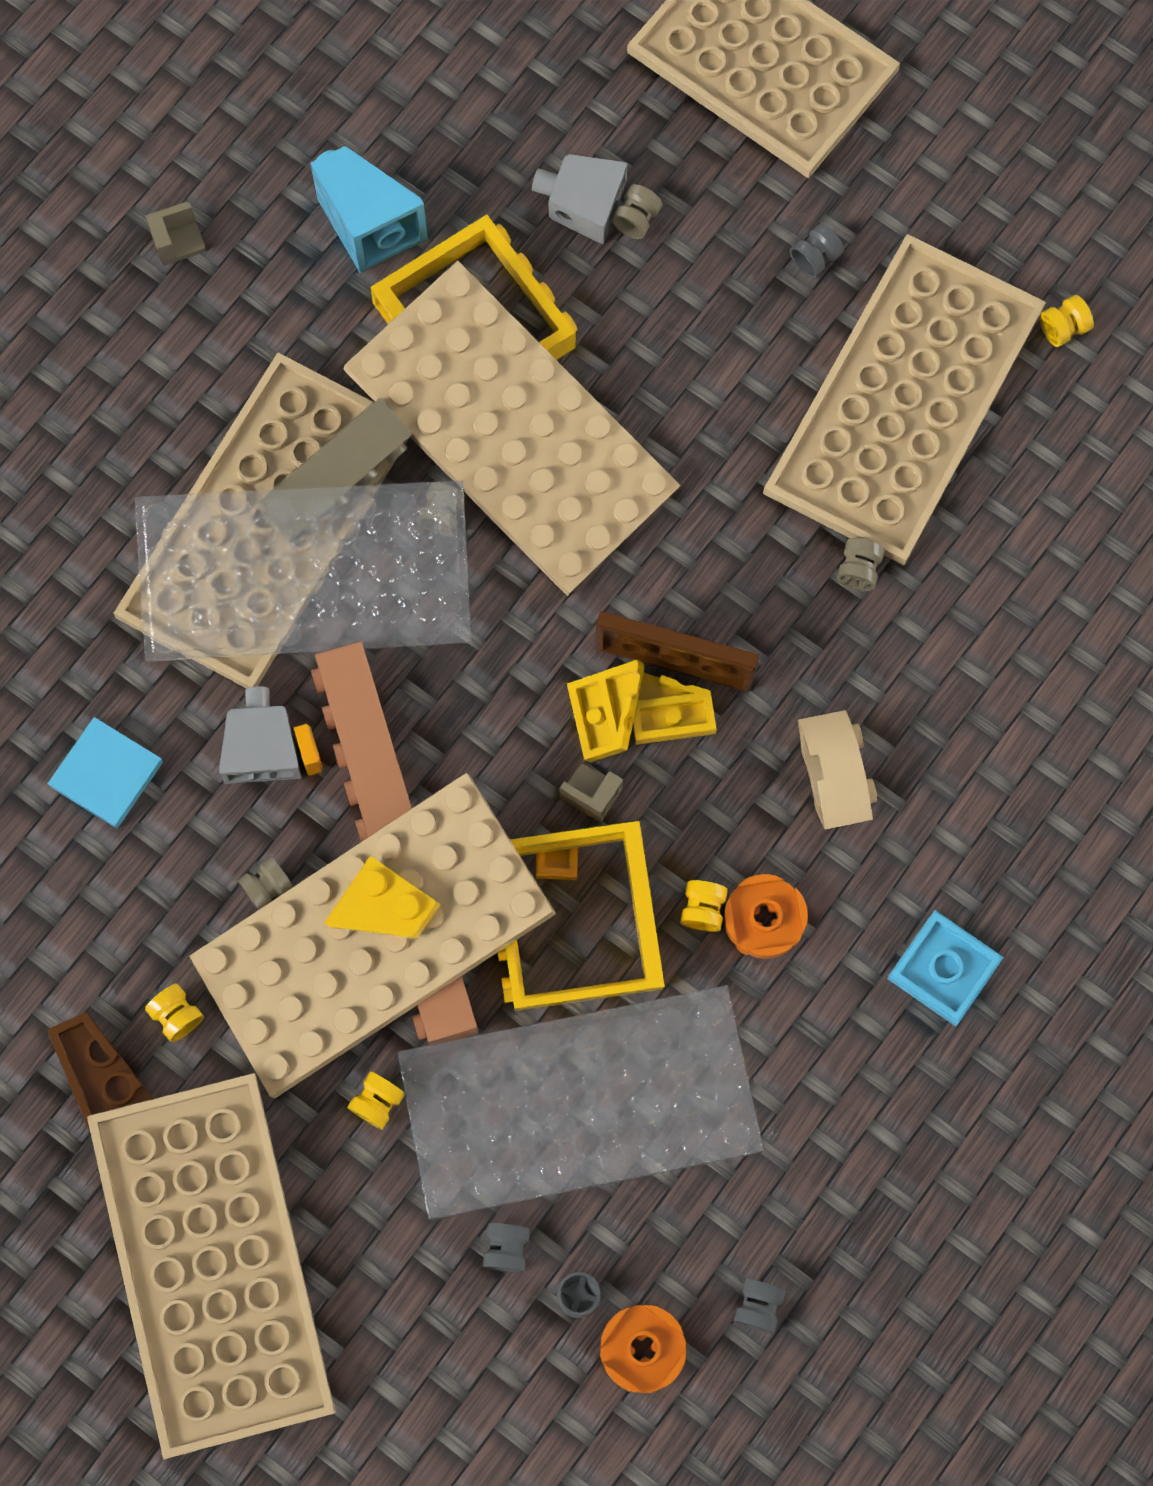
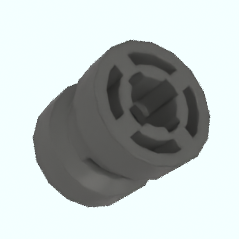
M821 223L809 232V238L806 241L800 240L790 248L792 260L810 278H815L823 272L825 263L828 261L833 262L844 254V247L840 238L830 227Z
M488 1223L487 1238L490 1240V1248L484 1253L482 1267L499 1271L524 1273L526 1258L523 1255V1248L529 1242L530 1228L502 1223Z
M584 1272L568 1274L562 1279L558 1287L557 1300L559 1306L565 1314L572 1318L590 1316L596 1310L600 1301V1288L597 1281Z
M745 1278L742 1293L745 1297L743 1304L736 1309L733 1321L756 1330L775 1334L778 1323L775 1314L777 1307L784 1302L786 1290L768 1283ZM754 1301H755V1302H758V1303L765 1304V1305H767V1307H766V1306H763V1305H760V1304H757V1303H754Z

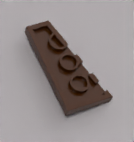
M84 1012L47 1030L89 1132L87 1116L154 1099L88 1013Z

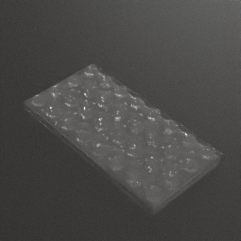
M462 480L134 496L145 662L329 651L361 641L364 649L471 642L464 488Z
M728 986L398 1051L429 1221L763 1153L764 1151Z

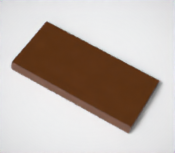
M600 611L596 623L595 649L597 651L633 661L639 660L643 664L748 692L751 690L759 654Z

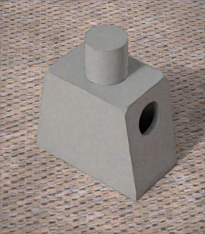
M569 154L564 157L558 174L538 168L533 179L532 191L550 196L548 206L549 217L552 220L598 243L604 244L612 223L611 216L619 204L627 182V163Z
M262 686L247 688L245 690L246 708L228 710L219 766V773L224 784L302 779L300 763L286 708L284 706L270 707L269 688Z

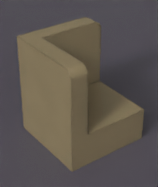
M184 202L145 215L163 266L205 252L206 248L190 202Z
M580 764L569 782H563L559 788V798L601 823L621 793L623 779L610 771L604 777L588 766Z

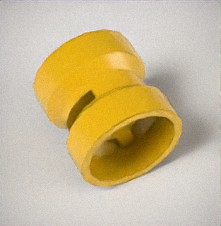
M1073 295L1064 300L1061 307H1050L1039 315L1043 333L1055 347L1068 343L1072 335H1083L1094 327L1091 311L1085 301L1078 295Z
M688 881L685 892L688 904L682 910L680 923L696 930L720 931L723 921L720 908L726 902L728 889L708 881Z
M177 983L161 991L145 1007V1011L152 1020H157L163 1025V1034L171 1043L188 1035L204 1019V1015L196 1006L189 1005L186 1001L185 991Z
M370 1071L363 1082V1091L360 1095L353 1097L347 1108L369 1124L383 1130L389 1121L388 1113L391 1108L399 1105L406 1094L388 1080Z

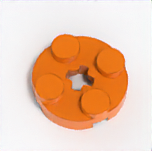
M770 874L755 875L743 880L731 893L724 910V925L728 937L736 945L740 953L760 959H772L788 953L798 945L807 925V906L802 894L789 883L784 882V879ZM767 906L770 913L776 912L777 919L771 921L770 927H763L761 922H756L754 916L760 913V907Z
M636 1305L619 1311L608 1322L601 1337L600 1358L607 1375L619 1387L633 1393L650 1394L667 1387L678 1377L686 1360V1341L680 1324L670 1313L653 1305ZM648 1337L653 1341L651 1350L655 1355L651 1360L643 1357L638 1361L633 1357L636 1350L631 1346V1343L635 1339L642 1342Z

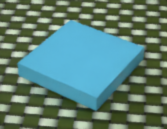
M94 717L47 784L55 791L118 829L162 765L163 760Z
M934 910L887 979L948 1022L957 1026L1004 957Z

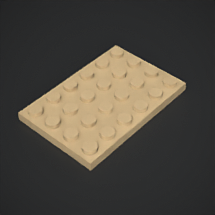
M666 0L627 45L628 54L808 179L896 75L900 67L898 61L808 0Z

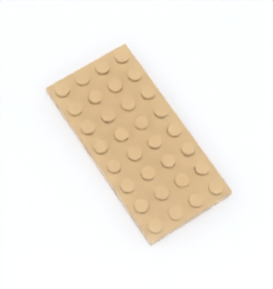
M907 234L764 487L763 494L849 538H863L874 541L884 547V556L905 565L1037 322L1040 313L1043 311L1046 302Z
M458 260L344 365V371L374 401L379 398L384 400L411 432L410 438L567 596L681 486Z
M277 353L113 614L116 619L246 689L258 686L396 459L391 463L386 458L374 468L378 475L360 489L356 484L345 493L349 500L332 515L326 510L315 519L319 526L302 541L296 536L289 541H285L255 504L373 403V401Z
M465 773L189 957L269 1096L277 1098L556 913L471 776ZM370 856L441 904L418 939L402 938L387 934H371L348 929H333L324 923Z
M253 1073L87 1116L163 1459L336 1413L256 1074Z

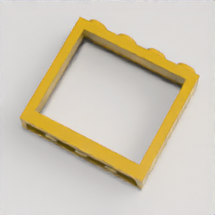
M487 214L370 287L373 305L387 324H389L405 309L397 298L398 296L479 245L487 242L553 330V334L539 343L556 360L575 349L577 327L574 320L566 311L563 313L559 311L554 304L555 297L550 288L544 282L538 283L532 275L533 268L529 260L523 253L516 254L510 246L511 239L505 228L501 224L495 225Z
M639 821L510 840L520 856L623 841L644 978L525 996L516 940L498 952L499 961L507 960L509 977L501 978L505 1003L513 1002L514 1011L656 991L662 990L665 987Z

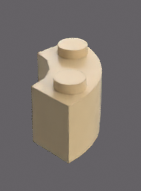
M846 710L799 719L802 756L811 782L815 809L824 829L873 820L871 804L877 802V793L873 779H866L859 748H863V736L859 724H851Z

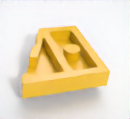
M634 660L567 683L585 761L591 763L627 751L644 673L643 662Z
M643 673L633 721L635 744L716 734L717 728L711 691L694 685L684 686L677 680L663 675L659 678Z
M370 856L324 923L333 929H348L371 934H387L402 938L418 939L441 904Z

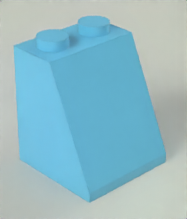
M344 146L336 151H326L310 163L317 200L359 273L428 240L425 209L421 198L348 147Z

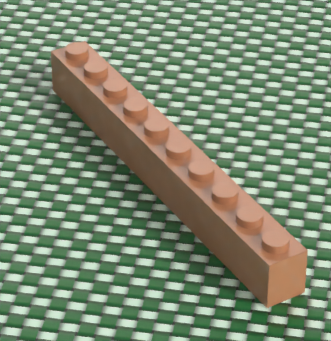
M361 641L316 654L315 658L318 668L312 669L311 673L317 693L325 691L329 705L322 707L328 731L337 729L340 743L333 744L339 768L347 766L351 781L344 782L350 806L359 804L362 819L355 820L362 842L412 808ZM462 976L418 1004L420 1014L412 1016L419 1040L427 1038L430 1049L478 1035L477 1025Z

